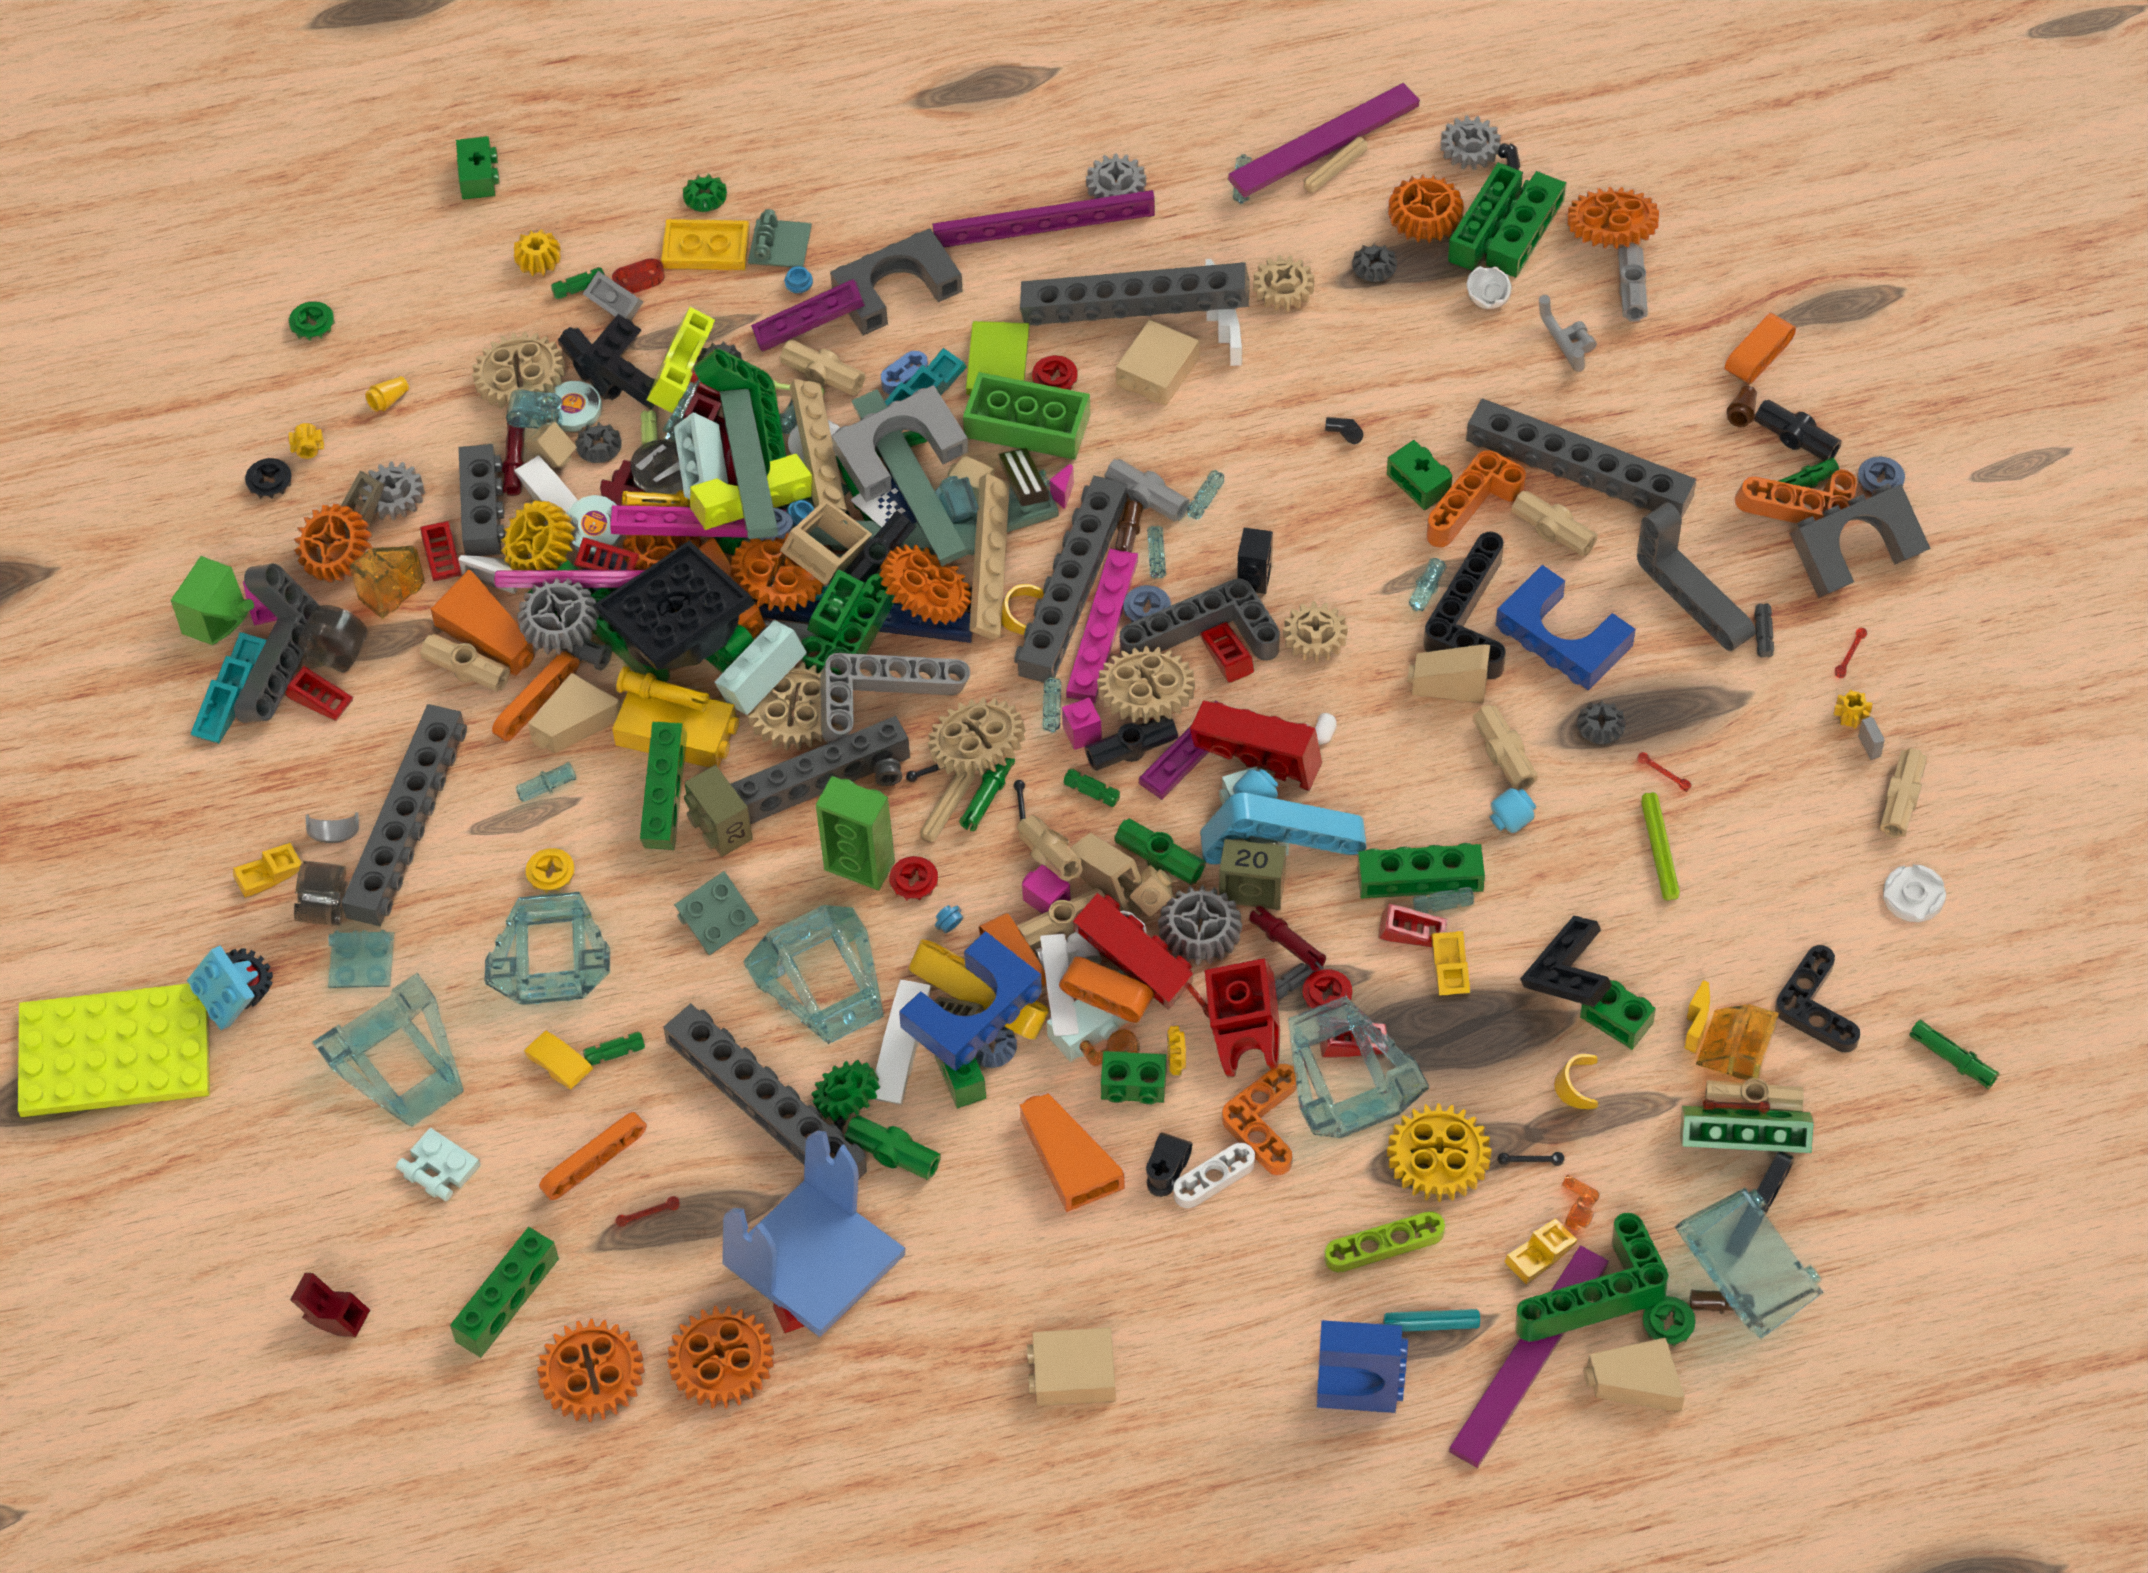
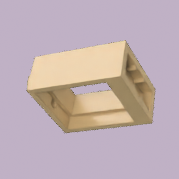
M825 499L790 531L780 551L827 586L831 583L838 569L843 571L860 554L871 538L872 533L829 500ZM818 526L846 547L848 551L839 558L811 537L809 533Z

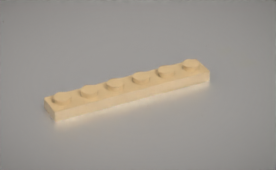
M793 379L790 391L805 464L812 474L811 493L814 508L827 499L845 513L847 509L836 456L832 446V437L821 385L811 381Z
M986 473L979 478L969 631L990 640H995L1000 637L1010 483Z

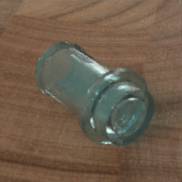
M792 398L784 412L779 414L782 433L785 434L791 433L797 426Z

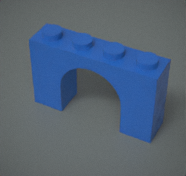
M1541 565L1497 608L1496 626L1503 634L1511 636L1520 642L1527 651L1534 652L1543 658L1550 667L1557 668L1566 674L1573 683L1590 690L1633 647L1636 629L1611 613L1591 634L1584 638L1568 640L1551 634L1544 627L1541 620L1563 599L1565 580L1544 565Z
M986 931L964 951L965 968L986 983L996 995L994 1002L985 1011L972 1016L954 1015L944 1010L922 991L899 1011L900 1028L954 1071H957L963 1064H969L976 1056L977 1051L985 1043L990 1044L997 1037L999 1030L1007 1023L1011 1024L1019 1016L1020 1010L1028 1003H1034L1042 992L1041 974Z
M1321 1320L1317 1408L1396 1413L1397 1401H1403L1408 1352V1338H1402V1326Z

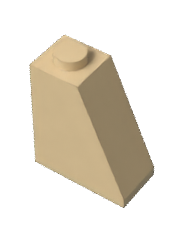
M1484 644L1417 653L1415 665H1409L1407 682L1413 683L1412 695L1484 703L1490 645Z
M571 673L528 722L531 740L539 748H547L557 753L615 723L621 709L620 701Z
M1089 833L1070 847L1082 860L1081 867L1083 870L1079 876L1092 889L1098 888L1102 890L1104 895L1107 894L1121 906L1119 908L1121 911L1131 912L1135 916L1143 912L1130 898V893L1142 883V878L1133 858L1092 833Z
M1666 1338L1589 1354L1588 1364L1583 1369L1586 1384L1588 1387L1593 1386L1596 1398L1674 1412L1682 1410L1685 1396Z

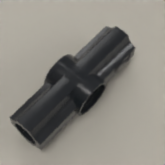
M569 327L565 329L558 338V344L572 360L573 366L583 381L589 380L604 399L614 400L619 397L622 392L620 388L580 361L584 353L592 345L588 338L585 337L579 328Z
M1765 399L1755 414V422L1778 434L1781 442L1792 450L1803 448L1826 461L1831 457L1835 458L1841 447L1842 440L1817 427L1815 420L1805 412L1794 414L1773 401Z
M896 510L878 533L866 543L864 549L844 572L864 582L865 585L870 576L877 574L881 569L880 566L888 553L894 551L897 546L900 547L916 526ZM875 545H881L886 549L885 556L880 560H875L869 555L870 549Z
M1164 715L1160 716V722L1152 719L1147 724L1127 723L1120 727L1117 734L1085 746V753L1092 769L1098 771L1123 760L1129 762L1138 761L1144 756L1145 751L1178 739V732L1173 719H1168Z

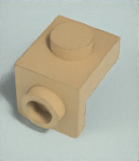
M1150 865L1142 872V883L1130 893V898L1148 916H1152L1173 898L1170 885L1172 881L1163 870L1159 869L1156 871Z

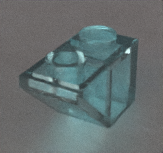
M951 476L942 480V484L935 489V493L952 523L973 518L978 512L979 507L969 478L958 479V476Z

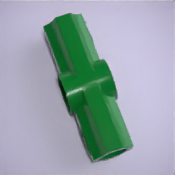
M1130 818L1124 819L1114 836V841L1117 844L1146 859L1148 866L1151 865L1156 871L1159 869L1165 870L1190 885L1196 884L1206 867V861L1174 844L1169 834L1164 832L1155 833ZM1162 850L1165 852L1157 853L1155 851Z
M860 1115L851 1119L844 1135L848 1143H854L861 1149L873 1154V1157L885 1167L895 1169L899 1166L926 1180L934 1176L941 1160L940 1153L914 1142L911 1136L904 1130L895 1126H890L887 1129Z

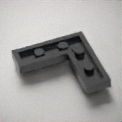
M618 314L584 353L580 361L652 410L655 404L647 401V397L655 379L649 377L637 369L631 362L621 357L636 340L641 329L629 319Z
M1574 915L1520 978L1524 988L1595 1007L1612 987L1609 978L1571 966L1601 931L1598 922Z

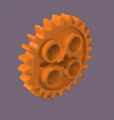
M1609 187L1608 191L1604 192L1602 189L1597 188L1596 194L1587 191V197L1579 195L1578 201H1572V206L1568 207V226H1570V232H1575V238L1582 237L1583 243L1592 241V246L1601 243L1605 249L1609 244L1613 245L1615 249H1618L1619 244H1623L1628 248L1630 242L1639 245L1640 239L1649 240V235H1654L1655 229H1658L1659 225L1657 203H1652L1651 197L1644 198V193L1635 195L1634 189L1624 192L1623 187L1619 188L1618 191H1614L1612 187Z
M789 533L786 534L784 539L775 538L774 542L770 539L761 541L758 538L750 539V543L743 540L741 548L735 549V554L731 560L730 577H733V580L753 599L757 600V607L766 603L768 604L769 611L775 605L779 607L781 612H784L785 606L789 605L793 611H796L797 603L805 608L808 600L815 602L816 594H822L825 584L792 559L786 557L784 566H781L786 555L780 549Z
M904 545L902 549L897 546L894 551L888 553L880 566L882 570L879 576L883 578L881 585L888 587L885 593L895 596L892 601L893 603L901 602L903 604L901 610L910 609L912 617H915L917 614L921 615L923 622H926L928 618H931L934 624H937L939 620L945 625L949 620L955 622L958 617H962L971 603L968 598L972 593L967 591L970 584L962 582L965 575L956 573L957 566L950 567L948 564L941 566L935 554H930L927 547H925L924 551H920L917 545H914L912 550L907 545Z
M714 1306L712 1315L708 1316L706 1311L702 1309L701 1319L697 1320L690 1315L689 1327L683 1324L679 1325L681 1335H672V1341L675 1346L668 1347V1353L671 1358L667 1359L669 1369H672L670 1371L671 1379L677 1380L678 1391L686 1389L685 1394L688 1400L697 1395V1402L700 1406L708 1399L713 1409L717 1401H722L723 1406L728 1408L730 1399H734L738 1405H741V1395L745 1394L748 1398L752 1399L753 1387L759 1390L763 1389L761 1379H769L770 1373L767 1368L774 1367L773 1358L770 1357L774 1355L773 1345H769L771 1343L770 1334H764V1324L755 1325V1315L752 1314L747 1319H744L743 1309H740L736 1315H733L730 1306H727L724 1313H719L717 1306ZM729 1334L737 1335L734 1340H724V1337ZM698 1346L707 1347L703 1352L693 1351ZM742 1361L749 1363L744 1368L735 1367L737 1363ZM710 1373L718 1374L713 1380L704 1379Z
M590 1319L588 1327L584 1328L580 1321H576V1330L572 1331L569 1327L564 1326L565 1336L561 1337L558 1334H553L555 1345L545 1343L544 1346L548 1355H539L540 1363L543 1365L537 1367L538 1376L542 1377L538 1380L540 1389H545L543 1391L544 1399H552L550 1401L552 1409L555 1410L561 1407L564 1417L573 1411L575 1421H578L582 1414H586L588 1421L592 1422L596 1413H599L601 1419L605 1420L607 1410L610 1409L612 1413L617 1415L618 1409L616 1405L620 1403L625 1407L629 1406L627 1395L637 1397V1390L634 1386H641L643 1384L642 1377L639 1374L645 1373L644 1365L640 1363L643 1361L642 1352L637 1351L639 1347L636 1340L630 1341L629 1331L620 1334L618 1324H615L609 1330L606 1320H603L599 1327H595L593 1319ZM583 1346H588L600 1390L598 1395L593 1393L582 1352ZM602 1348L610 1349V1351L604 1355L596 1354V1352ZM570 1357L578 1358L574 1363H564ZM614 1376L618 1378L613 1383H604V1380L608 1377ZM582 1385L586 1387L581 1392H572V1389L576 1386Z

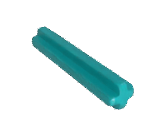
M1478 1309L1385 1313L1383 1317V1324L1402 1326V1332L1476 1329L1480 1327L1481 1323Z

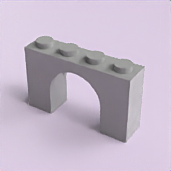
M934 385L927 389H919L912 396L902 401L892 402L887 408L875 414L870 413L864 416L861 421L851 426H843L831 435L835 454L865 502L892 490L891 476L875 451L878 442L891 432L910 430L919 433L929 442L942 464L968 453V438Z

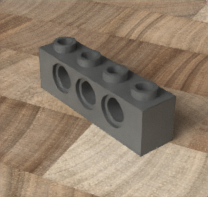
M493 444L458 447L462 542L465 555L488 556L501 554V539L506 537L504 525H500V519L505 518L503 501H499L498 497L504 494L502 478H498L497 472H502L501 455H495Z

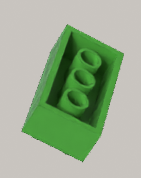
M978 372L963 415L964 433L969 439L1019 449L1027 448L1029 451L1076 460L1090 418V394Z
M831 776L816 803L824 870L879 891L895 863L888 797L878 790H869L858 786L849 779H839Z

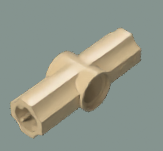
M788 340L783 346L780 362L804 373L809 381L820 383L821 387L828 384L852 396L854 394L858 395L865 381V373L842 363L834 352L828 349H821L818 352L794 340Z
M1527 490L1525 492L1522 491L1512 505L1511 512L1535 526L1539 536L1547 542L1553 543L1557 540L1579 555L1587 556L1597 541L1598 534L1575 521L1571 512L1563 505L1554 504L1551 506Z
M436 634L427 636L420 651L421 658L454 672L458 680L463 682L474 681L496 692L503 690L510 675L509 667L478 654L471 644H456Z
M1487 705L1480 708L1473 715V722L1485 740L1486 751L1491 762L1495 766L1499 765L1514 789L1526 790L1537 781L1538 775L1525 755V748L1520 735L1516 730H1510L1497 706Z
M1912 748L1901 750L1895 776L1891 777L1885 800L1887 805L1880 824V830L1888 837L1897 839L1898 837L1906 836L1912 810H1915L1922 786L1920 781L1927 756L1923 755L1920 750Z
M1034 815L1019 822L1017 826L1019 837L1032 850L1030 855L1036 861L1049 867L1060 879L1067 882L1079 877L1083 870L1081 867L1082 860L1067 846L1069 840L1066 837L1050 829L1040 818Z
M1095 888L1070 901H1056L1050 906L1049 911L1017 927L1032 950L1041 946L1040 937L1043 935L1064 934L1065 939H1067L1071 934L1075 933L1073 920L1097 893L1103 898L1105 895L1102 890ZM1067 918L1068 920L1059 921L1058 919Z
M1758 1078L1748 1079L1744 1083L1707 1080L1705 1107L1803 1111V1087L1768 1085L1765 1081ZM1755 1096L1758 1097L1760 1100H1751L1748 1097Z

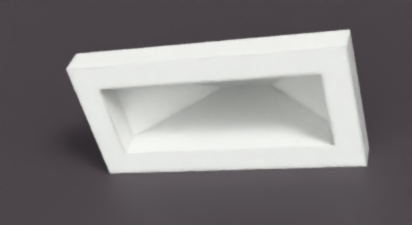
M461 555L458 559L462 575L467 570H470L483 584L497 588L494 582L495 572L498 570H511L503 558ZM498 588L513 594L517 591V588Z

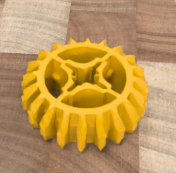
M536 500L532 504L525 503L523 510L516 509V517L509 518L511 524L509 528H504L507 534L506 537L501 539L505 545L501 550L506 556L504 561L513 570H556L560 567L561 562L567 561L565 557L567 552L573 551L570 543L576 540L571 535L575 529L570 524L572 518L566 514V511L549 501L542 502ZM544 521H548L549 525L545 526ZM530 553L532 555L531 559L528 558V554Z

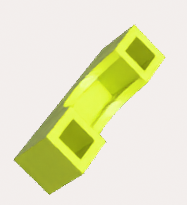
M689 307L676 329L647 401L673 413L687 389L693 374L691 370L709 336L715 319Z
M797 453L770 461V471L767 475L773 508L811 497L812 474ZM717 478L690 486V509L705 530L744 518L738 486L724 483Z

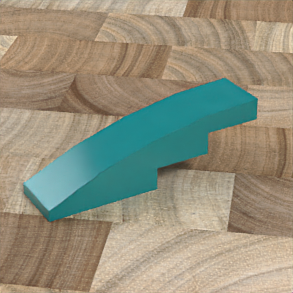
M943 348L927 367L922 364L906 384L900 382L885 400V403L888 406L892 402L902 401L912 396L917 390L927 389L933 385L939 394L942 395L967 366L962 360Z
M242 632L239 633L230 657H225L217 680H211L192 728V736L217 744L221 742L236 717L234 712L236 700L267 641L266 639Z

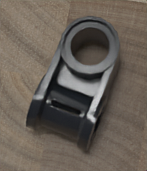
M1164 1132L1159 1134L1146 1166L1148 1176L1147 1188L1151 1194L1163 1197L1172 1193L1176 1180L1180 1177L1182 1170L1189 1161L1193 1147L1191 1141Z

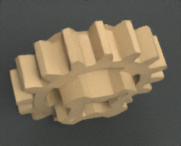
M1278 255L1277 261L1268 258L1267 266L1263 264L1258 265V272H1254L1253 292H1257L1258 301L1264 299L1265 307L1274 304L1275 311H1278L1280 306H1284L1286 311H1290L1291 305L1300 308L1301 301H1309V295L1314 292V274H1310V266L1303 267V260L1300 259L1295 263L1293 262V256L1283 260L1282 256Z
M1312 601L1310 608H1307L1303 603L1300 604L1299 612L1292 609L1290 618H1285L1283 638L1286 639V648L1293 647L1292 655L1294 656L1302 653L1303 661H1307L1309 656L1314 657L1315 663L1319 662L1320 656L1330 660L1331 652L1338 655L1340 654V646L1346 645L1348 626L1345 625V617L1338 616L1337 608L1331 611L1327 610L1328 603H1324L1322 607H1317L1316 602Z

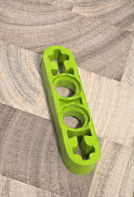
M1430 1211L1335 1239L1326 1246L1325 1264L1334 1272H1345L1436 1244L1444 1236L1445 1221L1441 1215ZM1426 1223L1436 1227L1434 1233H1431L1429 1229H1425ZM1413 1227L1416 1228V1229H1415L1416 1233L1419 1232V1233H1418V1238H1415V1233H1414ZM1396 1231H1403L1407 1233L1409 1239L1407 1242L1399 1244L1391 1239V1235ZM1366 1240H1372L1378 1244L1379 1248L1373 1253H1367L1362 1250L1360 1245ZM1352 1245L1355 1246V1254L1357 1257H1354V1251L1351 1252ZM1339 1251L1341 1255H1344V1260L1339 1261L1337 1257H1334V1252Z

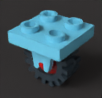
M221 946L211 949L187 979L192 992L198 996L208 1011L210 1018L215 1021L220 1030L230 1027L244 1009L257 1005L272 986L273 982L270 980L273 978V973L267 972L271 967L268 963L262 964L264 958L261 955L258 959L255 958L256 952L252 950L246 954L245 948H240L238 952L236 949H233L229 953H225Z

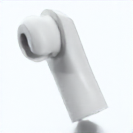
M1323 713L1318 717L1315 727L1319 745L1328 743L1336 729L1335 717L1329 713Z

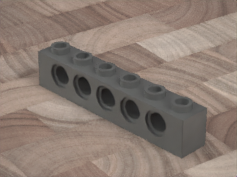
M893 716L733 782L731 786L748 807L750 824L821 795L831 776L856 781L873 774L874 765L880 760L895 759L901 762L909 759V740L896 716Z

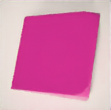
M1071 464L1067 465L1050 479V493L1054 501L1064 509L1068 504L1074 485V469Z

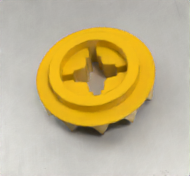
M547 848L536 852L528 860L525 869L527 880L534 889H542L546 894L549 890L556 889L560 891L561 887L565 884L570 885V880L575 875L574 862L571 856L557 848ZM553 863L556 872H553L552 876L547 878L545 871H548Z
M1179 1025L1170 1026L1167 1031L1168 1065L1172 1075L1181 1076L1182 1069H1186V1046L1184 1031H1180Z

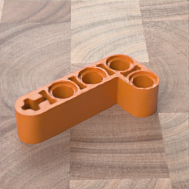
M1491 450L1478 453L1429 514L1427 524L1428 542L1435 547L1448 546L1490 493L1503 500L1514 502L1516 497L1525 489L1526 471L1524 468Z
M1840 469L1832 474L1823 491L1751 476L1744 480L1737 491L1735 504L1741 511L1792 523H1798L1812 516L1817 521L1824 518L1822 512L1839 505L1840 510L1849 507L1847 501L1855 498L1857 481L1853 473L1846 469ZM1836 485H1840L1844 490L1839 489ZM1775 498L1781 499L1784 504L1779 503ZM1804 504L1809 505L1813 510L1807 509Z

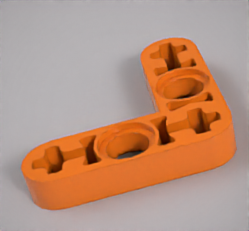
M1279 1064L1277 1068L1269 1070L1228 1101L1222 1110V1123L1224 1127L1239 1143L1251 1146L1255 1153V1159L1269 1173L1274 1175H1283L1291 1169L1292 1151L1261 1117L1297 1089L1298 1072L1289 1064ZM1281 1076L1284 1079L1290 1077L1289 1083L1287 1084L1285 1081H1282L1278 1084V1077ZM1256 1092H1263L1268 1095L1269 1100L1263 1104H1258L1251 1099V1096ZM1233 1112L1236 1115L1242 1113V1122L1236 1117L1231 1119V1113ZM1259 1131L1266 1136V1139L1262 1143L1256 1144L1251 1142L1248 1136L1252 1132ZM1272 1153L1278 1158L1283 1155L1284 1162L1281 1163L1279 1160L1272 1162Z

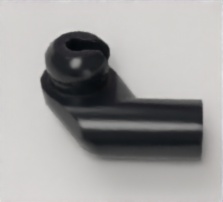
M1502 143L1498 151L1499 157L1507 158L1506 165L1519 170L1520 160L1517 147L1512 143L1510 145Z
M1326 417L1325 431L1340 432L1351 444H1357L1363 439V431L1353 419Z

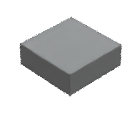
M1874 718L1862 719L1858 737L1870 760L1879 758L1882 754L1885 739Z

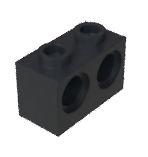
M1244 527L1238 551L1237 578L1248 581L1256 593L1266 594L1272 569L1273 531Z

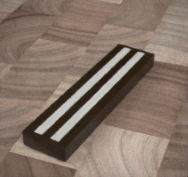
M1027 448L998 454L1000 465L1022 507L1050 500L1048 489Z

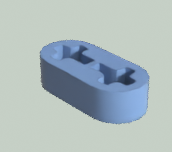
M910 351L885 368L881 373L883 391L890 395L900 382L906 384L922 364L925 367L928 366L927 356L921 351Z

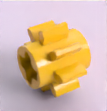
M301 423L295 427V433H288L290 452H296L300 458H313L318 454V449H324L322 429L316 430L313 424Z
M1851 689L1845 696L1838 695L1837 705H1835L1833 714L1834 716H1840V725L1856 729L1862 722V719L1869 718L1873 704L1866 702L1865 693L1852 691Z

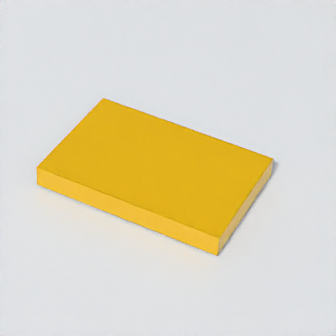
M666 219L661 257L662 269L745 270L750 231L749 221Z

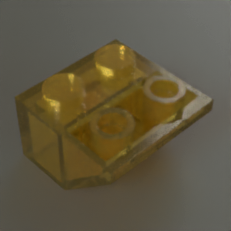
M414 546L370 548L349 566L359 601L382 619L390 612L396 611L403 601L412 594L417 593L425 584L418 551Z
M1751 1004L1715 1010L1696 1065L1743 1080L1759 1079L1775 1033L1779 1013Z

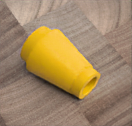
M399 376L371 385L369 390L365 392V398L372 410L376 412L380 410L385 411L409 391V385L404 377Z

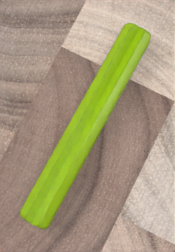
M1655 792L1645 793L1642 795L1641 803L1662 897L1666 901L1676 900L1679 898L1680 890L1659 798Z

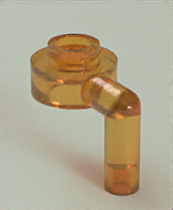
M1127 1029L1117 1030L1112 1033L1107 1040V1048L1099 1052L1096 1051L1088 1040L1082 1041L1079 1046L1088 1062L1095 1067L1102 1064L1103 1051L1139 1053L1140 1051L1138 1039L1133 1032ZM1129 1046L1125 1051H1122L1124 1047Z
M1567 1175L1562 1186L1582 1197H1579L1573 1204L1565 1220V1225L1575 1231H1578L1581 1227L1586 1229L1593 1219L1595 1212L1591 1208L1599 1199V1192L1574 1177Z

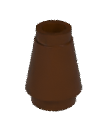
M1751 386L1742 387L1728 406L1726 411L1727 418L1732 425L1746 427L1753 422L1757 399L1756 389Z

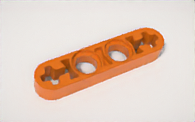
M562 651L560 655L558 654L496 718L492 726L493 734L504 741H510L567 677L571 673H576L579 659L567 651Z
M636 1112L628 1113L548 1172L540 1181L539 1188L550 1200L560 1198L638 1140L645 1132L647 1124Z

